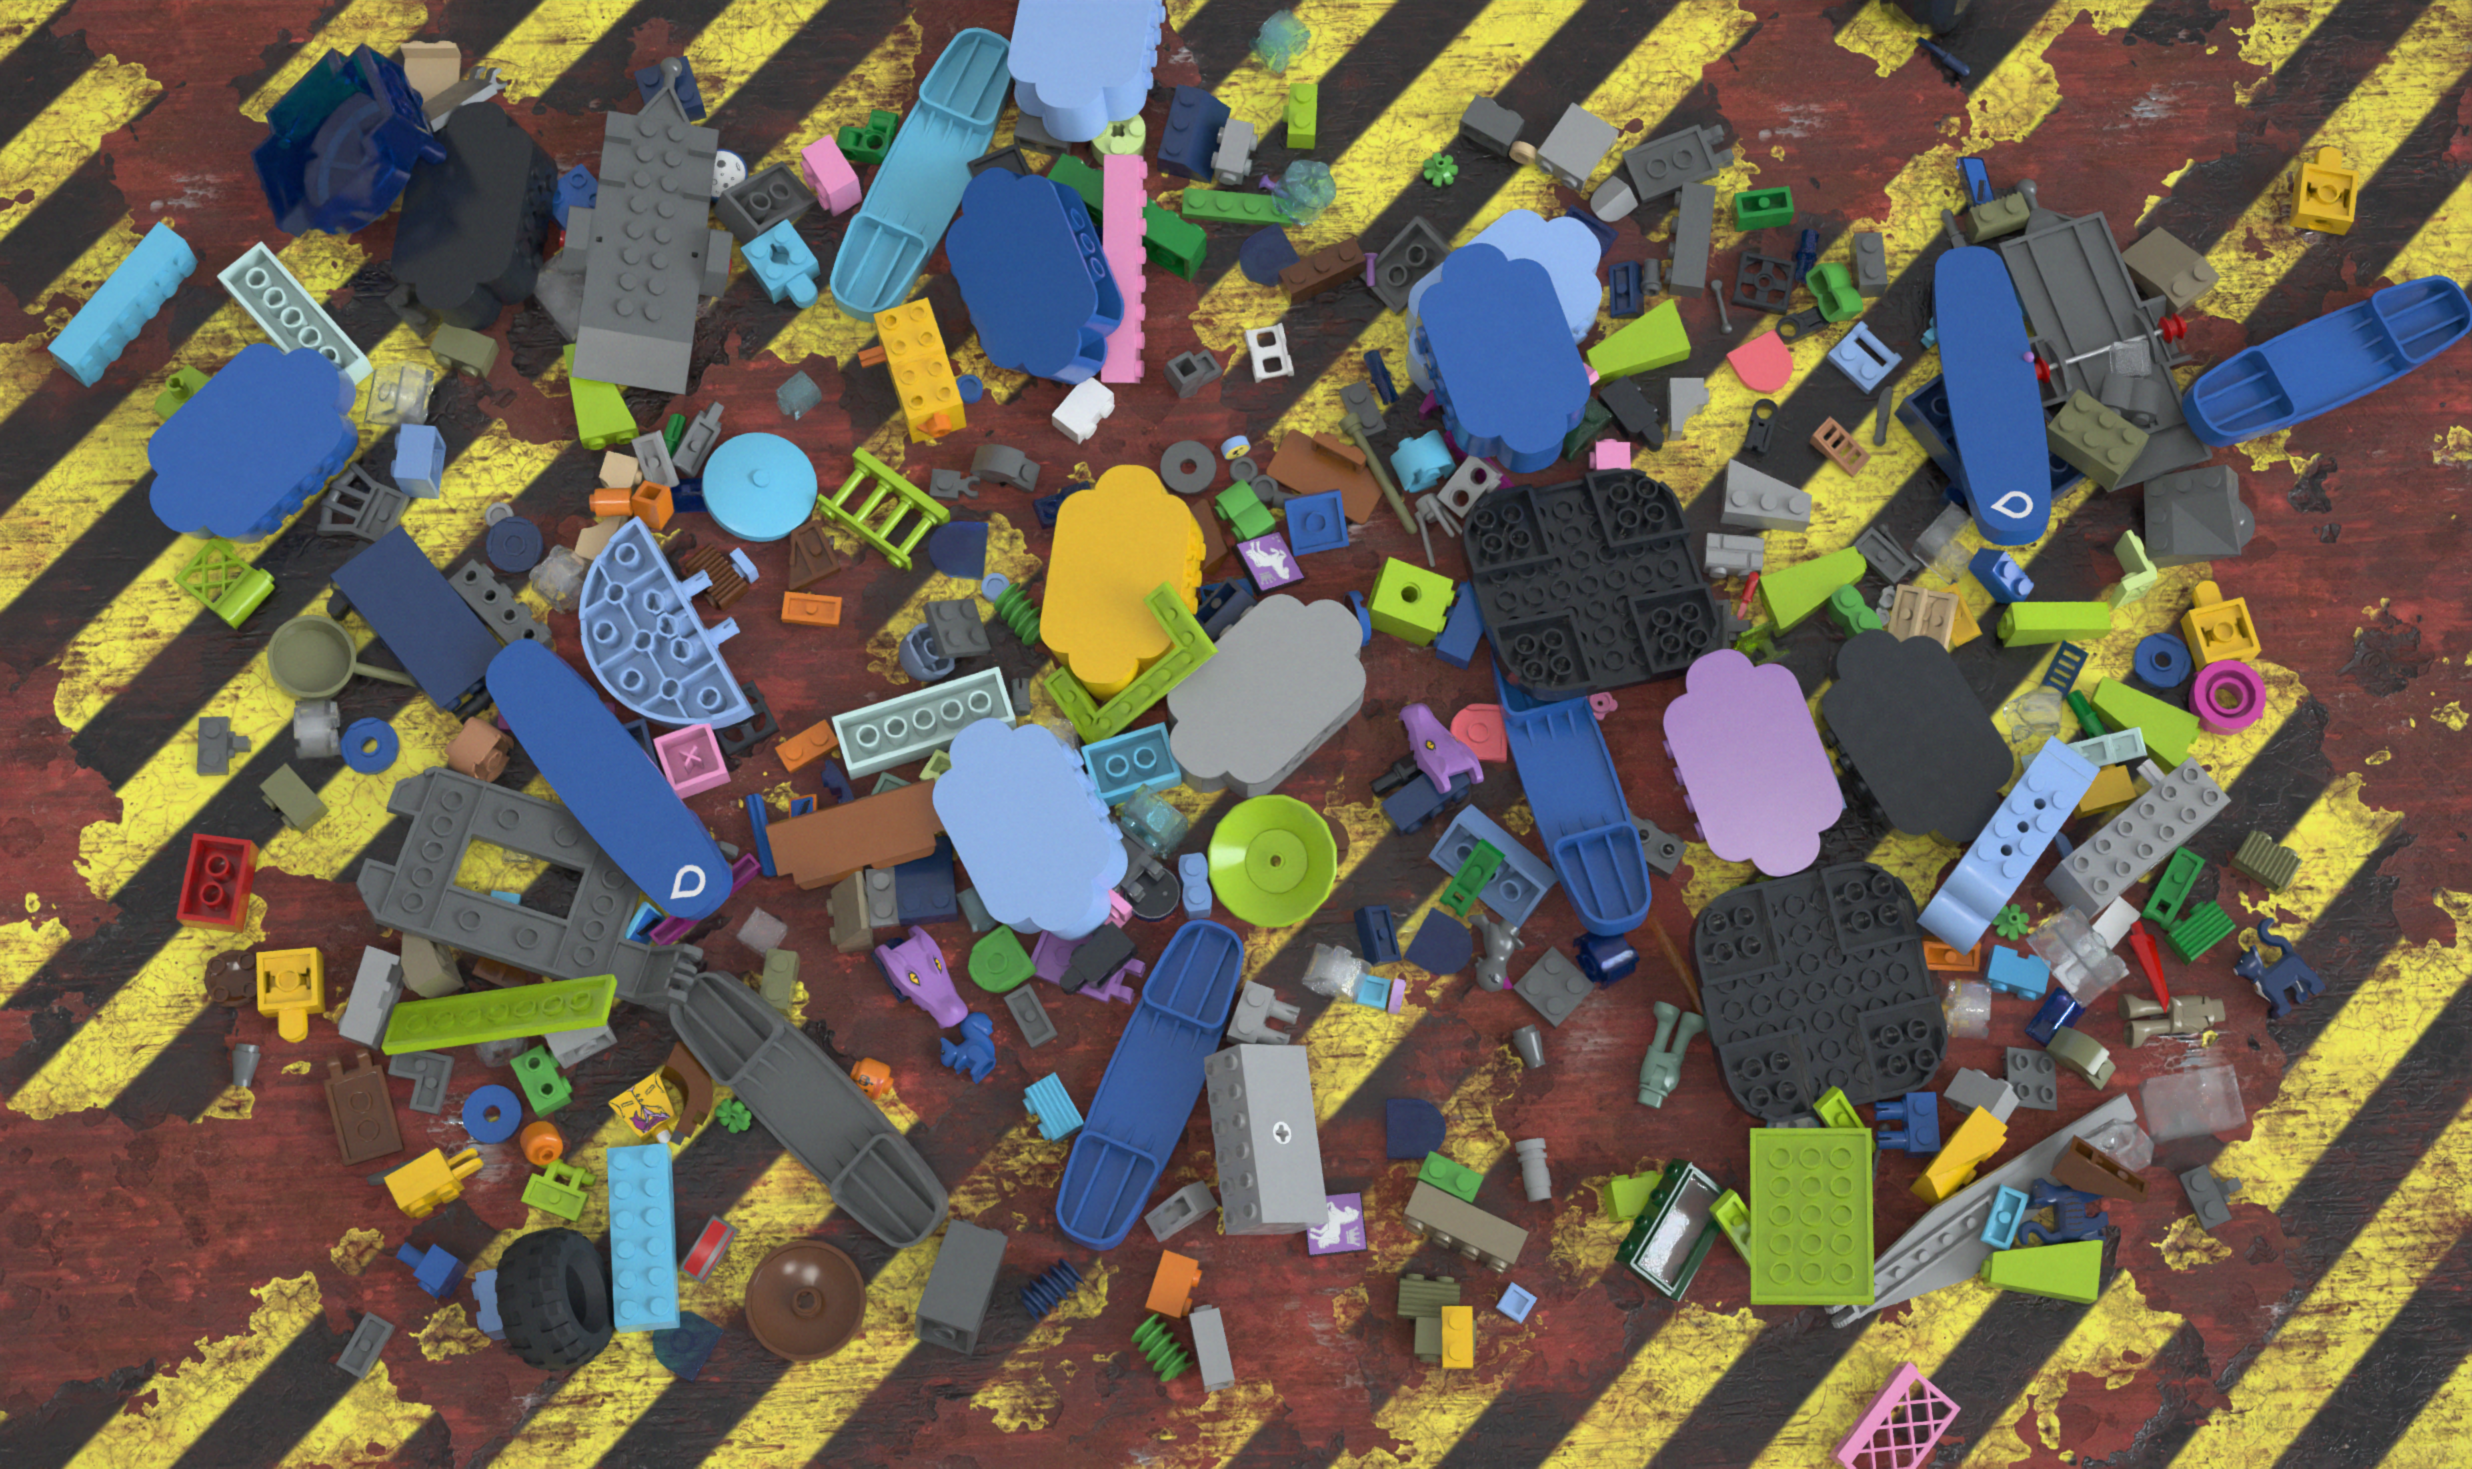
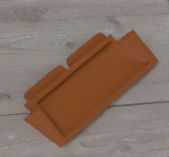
M935 778L766 824L765 829L778 876L792 873L795 885L799 884L802 889L809 890L845 880L854 872H863V866L871 864L874 869L880 870L932 855L937 845L934 833L946 830L933 805L932 795L936 784Z

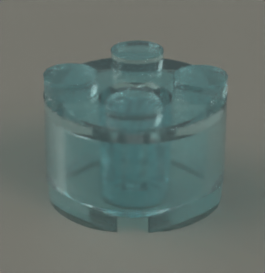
M1285 7L1284 12L1279 10L1259 29L1261 36L1258 40L1253 36L1248 47L1271 70H1275L1279 74L1289 65L1288 58L1294 53L1299 56L1309 46L1307 41L1312 35L1310 34L1311 31Z
M1310 160L1292 162L1272 190V201L1280 214L1284 212L1290 217L1289 221L1298 225H1309L1315 222L1336 197V185L1330 174L1329 167L1323 162L1316 163Z

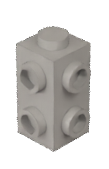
M1227 118L1225 128L1220 127L1217 143L1221 144L1219 152L1213 153L1211 168L1215 169V179L1226 185H1242L1244 175L1249 176L1252 166V160L1248 159L1250 150L1255 151L1258 142V135L1254 134L1255 124Z

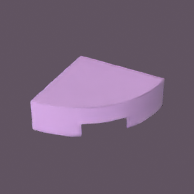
M1395 978L1387 1013L1397 1015L1400 1012L1406 985L1405 980Z

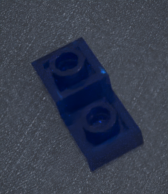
M1088 480L1063 487L1060 493L1034 500L1032 506L1042 530L1056 526L1059 508L1068 496L1077 491L1092 490Z
M825 760L826 770L821 771L824 788L829 787L832 796L842 794L837 796L838 804L854 800L851 789L841 771L831 760Z

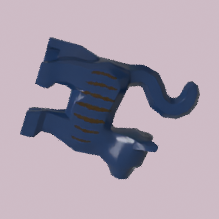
M2043 1178L2035 1179L2033 1187L2029 1191V1202L2026 1203L2025 1210L2043 1209L2052 1206L2054 1231L2048 1232L2041 1223L2032 1220L2026 1221L2018 1229L2019 1241L2022 1245H2027L2028 1236L2031 1232L2035 1233L2044 1243L2049 1244L2071 1241H2106V1235H2103L2101 1228L2109 1224L2107 1212L2095 1213L2094 1217H2088L2085 1211V1203L2096 1201L2104 1196L2078 1191L2068 1185L2056 1187L2046 1182Z

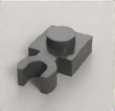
M932 469L929 496L934 500L956 502L959 500V494H964L965 497L971 500L979 499L978 491H970L968 488L973 484L980 485V478L969 476L966 479H961V471Z

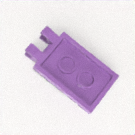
M1043 929L1030 959L1038 970L1032 976L1060 986V978L1071 967L1068 961L1071 958V953L1080 944L1086 945L1093 938V934L1080 940L1067 941ZM1132 959L1100 989L1091 988L1087 984L1077 993L1106 1004L1109 1003L1112 996L1123 1003L1131 1005L1135 996L1134 990L1122 986L1121 983L1126 971L1142 978L1146 970L1145 963Z

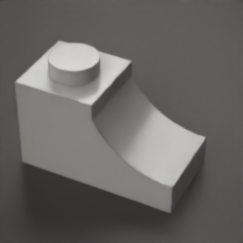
M1704 378L1669 379L1667 385L1668 441H1680L1685 422L1693 415L1701 414L1704 405H1708L1709 388H1704Z
M1202 1180L1183 1187L1144 1218L1160 1243L1186 1226L1200 1220L1216 1208L1218 1204Z

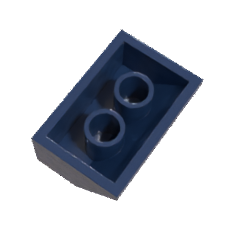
M1177 84L1157 156V172L1211 184L1215 170L1211 168L1213 153L1219 152L1221 144L1217 143L1220 127L1225 128L1231 108L1205 90Z

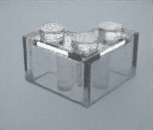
M1952 501L1915 541L1910 553L1948 585L1958 584L1970 571L1968 565L1975 556L1958 541L1968 531L1974 519Z

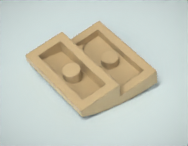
M1898 584L1888 632L1894 635L1900 643L1913 636H1928L1940 642L1948 650L1959 596L1951 593L1931 591L1922 587Z

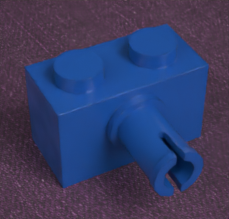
M406 1242L396 1256V1259L415 1269L413 1275L420 1280L417 1286L437 1299L441 1294L449 1299L469 1270L459 1259L435 1244L431 1246L427 1254H424Z

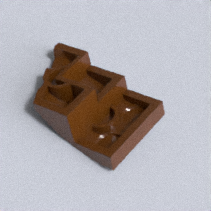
M1203 498L1190 508V511L1202 529L1203 543L1206 545L1205 559L1201 560L1199 570H1201L1202 574L1206 573L1214 576L1229 556L1230 551L1226 541L1222 538L1219 523L1214 519L1210 509V501Z

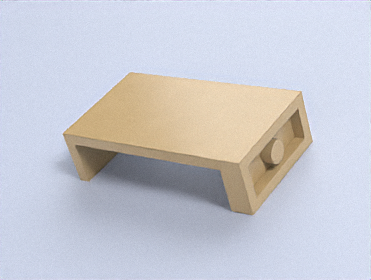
M412 41L410 43H401V51L405 58L402 116H404L403 112L406 104L413 110L460 81L461 54L457 44L449 41H439L437 43ZM397 124L396 136L401 143L408 129L403 128L402 124ZM412 129L404 146H415L419 139L429 131L419 130L415 142Z

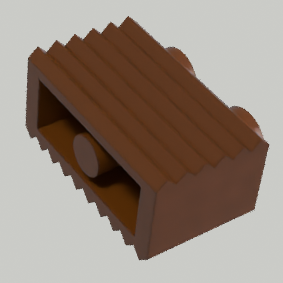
M711 543L684 564L687 572L684 575L686 580L702 569L708 574L709 580L712 581L713 585L703 590L705 592L703 598L713 609L718 606L722 612H725L731 605L735 604L736 601H739L740 598L749 592L745 580Z

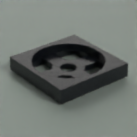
M1742 251L1731 305L1786 316L1797 262ZM1762 263L1761 271L1757 274L1744 272L1749 266ZM1773 266H1776L1783 272L1787 281L1775 278L1772 274ZM1766 278L1770 284L1767 287H1762L1759 284V280ZM1741 284L1754 286L1757 290L1755 300L1744 296L1741 291ZM1772 290L1785 293L1783 299L1776 304L1766 302L1768 293Z
M754 680L740 686L745 696L758 701L751 705L755 715L747 718L743 723H735L727 727L714 729L728 757L780 731ZM765 713V726L763 730L755 733L751 726L752 719ZM733 728L740 729L745 739L740 742H733L726 739L723 733Z

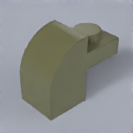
M2061 1026L2046 1047V1050L2060 1066L2077 1071L2091 1088L2101 1091L2116 1069L2115 1065L2107 1057L2109 1052L2100 1043L2072 1028Z

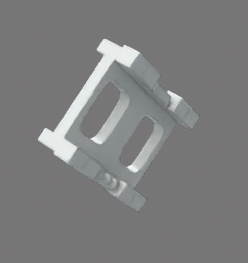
M1282 323L1251 331L1246 330L1244 336L1247 349L1250 351L1253 364L1252 370L1256 383L1261 382L1262 379L1286 374L1288 376L1294 375L1291 358L1287 352L1286 337ZM1273 332L1276 344L1263 348L1259 347L1256 336L1260 333ZM1278 357L1281 361L1282 370L1266 373L1262 363L1263 360Z

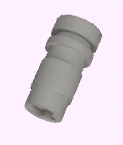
M1544 1138L1516 1142V1153L1520 1154L1518 1163L1522 1164V1176L1528 1202L1552 1198L1549 1169L1545 1163V1159L1548 1157L1547 1153L1543 1152V1149H1546Z

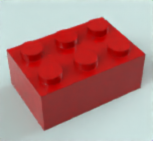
M193 833L176 916L180 923L185 927L243 934L259 854V848L252 840Z

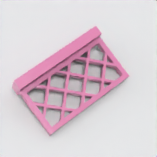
M1909 1361L1899 1362L1828 1457L1835 1463L1841 1464L1845 1469H1857L1851 1464L1859 1453L1869 1452L1870 1469H1876L1874 1452L1889 1450L1891 1468L1889 1469H1916L1961 1408L1923 1377ZM1914 1380L1923 1386L1924 1399L1910 1401L1909 1387ZM1930 1393L1933 1394L1936 1398L1930 1399ZM1903 1396V1397H1904V1401L1898 1402V1401L1901 1399V1397ZM1941 1401L1950 1410L1943 1419L1933 1420L1931 1402ZM1925 1403L1927 1421L1912 1422L1910 1404ZM1905 1405L1907 1423L1892 1424L1891 1410L1894 1406ZM1886 1420V1425H1881ZM1939 1423V1425L1934 1430V1424ZM1928 1424L1929 1438L1925 1443L1915 1444L1913 1426ZM1907 1427L1909 1445L1895 1446L1892 1428ZM1877 1429H1887L1889 1447L1874 1448L1873 1434ZM1866 1443H1868V1449H1863ZM1916 1447H1921L1916 1454ZM1910 1448L1911 1462L1907 1467L1897 1468L1895 1450Z

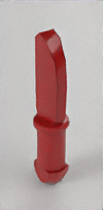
M1755 571L1750 572L1742 595L1739 596L1742 602L1737 614L1738 620L1743 619L1748 602H1753L1752 598L1760 576Z

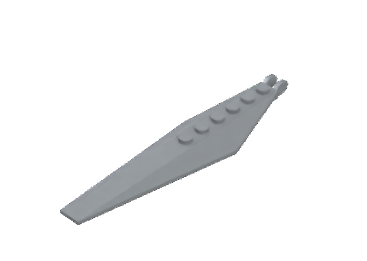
M2127 1093L2119 1094L1931 1208L1874 1261L1875 1305H1848L1849 1308L1843 1309L1847 1305H1824L1826 1313L1833 1314L1837 1312L1831 1319L1834 1328H1843L1856 1318L1860 1319L1868 1312L1972 1278L1980 1270L1982 1260H1986V1256L2000 1251L1980 1241L2000 1184L2029 1195V1191L2033 1187L2034 1180L2038 1178H2043L2046 1182L2056 1187L2067 1185L2062 1184L2056 1177L2050 1174L2055 1157L2074 1134L2098 1150L2103 1151L2138 1117ZM2024 1209L2015 1235L2024 1222L2033 1219L2042 1209Z

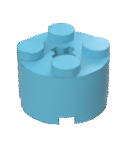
M1438 430L1429 431L1423 437L1416 440L1413 437L1402 440L1398 444L1399 450L1390 457V461L1404 490L1407 491L1409 489L1410 493L1429 489L1438 484L1437 478L1444 475L1445 479H1447L1456 470L1453 458Z

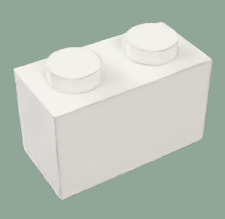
M1093 377L1078 384L1052 414L1053 426L1077 444H1080L1084 438L1089 439L1097 429L1096 424L1102 417L1105 419L1111 414L1115 407L1114 393Z

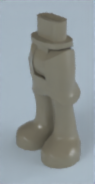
M2120 994L2118 997V1012L2122 1020L2165 1013L2158 1000H2141L2132 994ZM2199 995L2169 996L2166 1013H2168L2167 1019L2128 1021L2124 1025L2123 1037L2125 1045L2128 1049L2138 1048L2142 1046L2148 1036L2161 1033L2183 1032L2194 1034L2202 1032L2204 1028L2213 1026L2214 1022L2225 1021L2222 999H2210L2208 996L2202 997Z

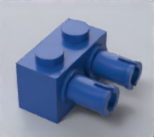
M1936 1092L1906 1093L1900 1099V1102H1874L1873 1111H1876V1114H1874L1875 1121L1901 1119L1902 1131H1876L1877 1150L1903 1149L1904 1158L1935 1157L1941 1151Z

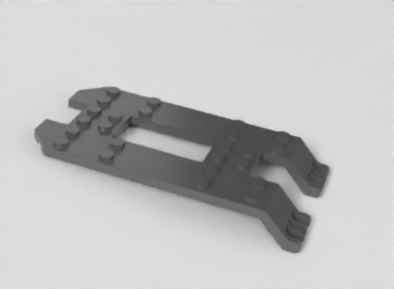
M438 766L425 769L422 774L410 779L406 777L396 782L387 804L386 812L413 820L395 866L366 858L356 882V889L374 923L560 981L614 974L617 980L614 997L634 1004L668 1002L680 1006L686 1004L688 999L686 992L668 987L670 984H677L684 988L692 987L694 980L691 977L696 976L697 968L691 964L677 961L679 958H686L693 962H699L704 951L701 948L686 943L649 946L625 938L640 893L644 891L594 840L568 807ZM471 839L584 873L567 920L454 885ZM723 841L715 842L725 858L735 859L739 852L737 846ZM727 862L728 866L730 867V869H731V871H732V869H733L732 864L729 863V862Z

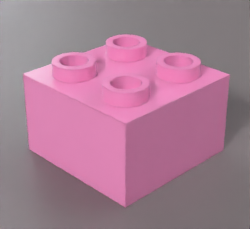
M830 134L801 150L803 161L800 162V165L804 171V174H802L810 189L815 187L819 194L817 199L824 210L829 209L835 217L862 201L858 177Z
M710 723L691 725L653 739L667 780L681 799L731 781Z

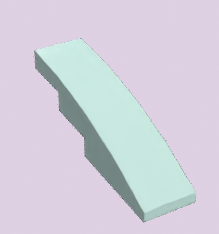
M2140 727L2067 744L2098 767L2147 755ZM2039 752L2021 757L2024 771Z

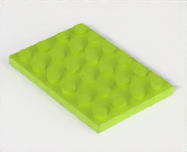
M1750 1128L1751 1304L1875 1305L1871 1128Z

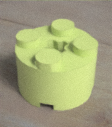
M1137 114L1124 121H1108L1106 129L1098 137L1090 140L1094 158L1104 166V155H1140L1143 157L1146 146V128L1141 116Z

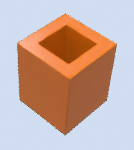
M644 480L631 498L634 517L639 516L647 527L662 530L674 513L671 490L668 486Z

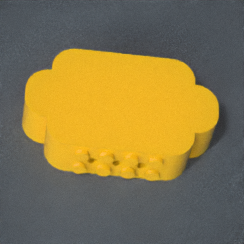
M1118 465L1112 467L1099 478L1095 490H1081L1068 496L1061 504L1057 515L1040 620V635L1062 665L1068 664L1092 696L1104 701H1111L1176 648L1174 642L1143 601L1147 595L1163 582L1168 581L1192 615H1195L1198 609V600L1195 597L1196 588L1201 586L1202 573L1199 568L1201 560H1204L1206 555V545L1203 543L1202 529L1186 503L1174 495H1169L1158 476L1151 469L1144 466Z

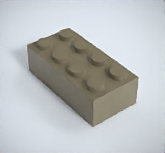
M1418 1181L1401 1220V1223L1405 1224L1404 1229L1418 1236L1424 1233L1433 1237L1432 1242L1446 1249L1450 1245L1460 1250V1256L1474 1262L1476 1258L1487 1263L1486 1267L1489 1270L1498 1274H1503L1504 1271L1510 1273L1529 1233L1421 1181Z

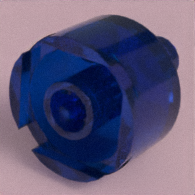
M1587 931L1573 940V949L1578 946L1580 954L1576 955L1579 966L1593 984L1596 982L1601 984L1600 990H1605L1633 974L1636 970L1635 963L1640 961L1636 949L1633 946H1629L1624 939V933L1601 936Z

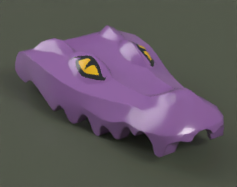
M1412 703L1402 708L1399 714V721L1403 720L1406 729L1409 731L1408 741H1410V750H1414V760H1417L1418 768L1431 778L1440 794L1450 791L1449 776L1463 772L1468 773L1471 783L1483 782L1482 768L1475 753L1438 722L1427 705Z
M917 925L908 929L911 939L893 950H890L885 944L877 947L875 953L884 964L894 986L899 988L904 996H910L914 1005H918L923 1011L928 1010L931 1016L936 1019L941 1029L953 1027L966 1018L968 1009L956 992L941 951L935 941Z

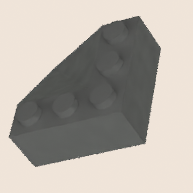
M2228 465L2160 475L2144 481L2146 558L2148 561H2152L2157 568L2241 556L2238 474Z

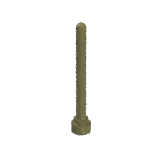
M1357 412L1347 415L1338 422L1343 434L1352 437L1357 447L1367 456L1366 462L1405 530L1408 534H1415L1417 531L1415 522L1362 433L1363 421Z

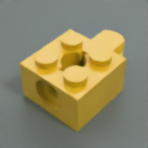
M2331 146L2321 148L2314 157L2313 164L2304 162L2296 173L2289 226L2345 235L2353 224L2359 171L2341 169L2342 154L2337 148Z
M2203 581L2199 583L2191 592L2195 609L2188 610L2180 621L2197 672H2202L2208 665L2221 660H2235L2242 663L2252 661L2261 651L2244 598L2241 597L2223 602L2219 587L2215 582Z
M316 947L257 952L258 1011L266 1018L278 1017V1033L284 1040L292 1043L300 1042L306 1038L308 1033L307 1014L325 1013L323 954Z
M436 1148L384 1177V1180L399 1208L411 1219L414 1217L419 1219L430 1214L433 1211L432 1207L443 1201L444 1204L449 1203L459 1197V1192L465 1189L461 1179L480 1169L484 1163L481 1158H476L478 1155L476 1148H469L451 1159L440 1149Z

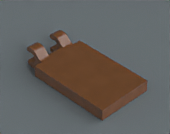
M368 1047L355 1050L360 1067L351 1070H344L343 1060L339 1055L326 1058L331 1078L323 1080L345 1167L405 1151L384 1067L382 1064L374 1066L372 1052Z

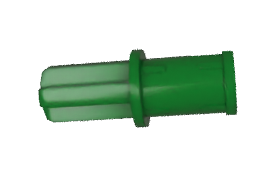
M672 414L663 435L670 458L679 444L687 421L680 414Z
M2075 690L2066 696L2068 704L2079 720L2077 724L2082 725L2090 739L2108 734L2096 716L2098 714L2097 710H2092L2081 690Z

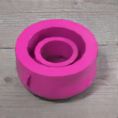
M2221 660L2208 665L2202 672L2194 673L2196 679L2193 681L2189 692V708L2193 715L2200 717L2198 724L2205 731L2218 735H2235L2249 728L2257 719L2263 718L2262 712L2266 703V689L2260 676L2250 666L2235 660ZM2224 689L2230 692L2237 701V708H2222L2215 700V690Z

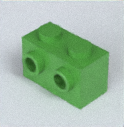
M540 1045L510 1060L535 1113L540 1118L572 1102L568 1093L572 1092L573 1089L565 1075L559 1076L556 1067L560 1066V1063L555 1058L552 1050L547 1052L544 1046Z
M1430 1151L1417 1177L1416 1184L1418 1181H1421L1471 1205L1484 1176Z

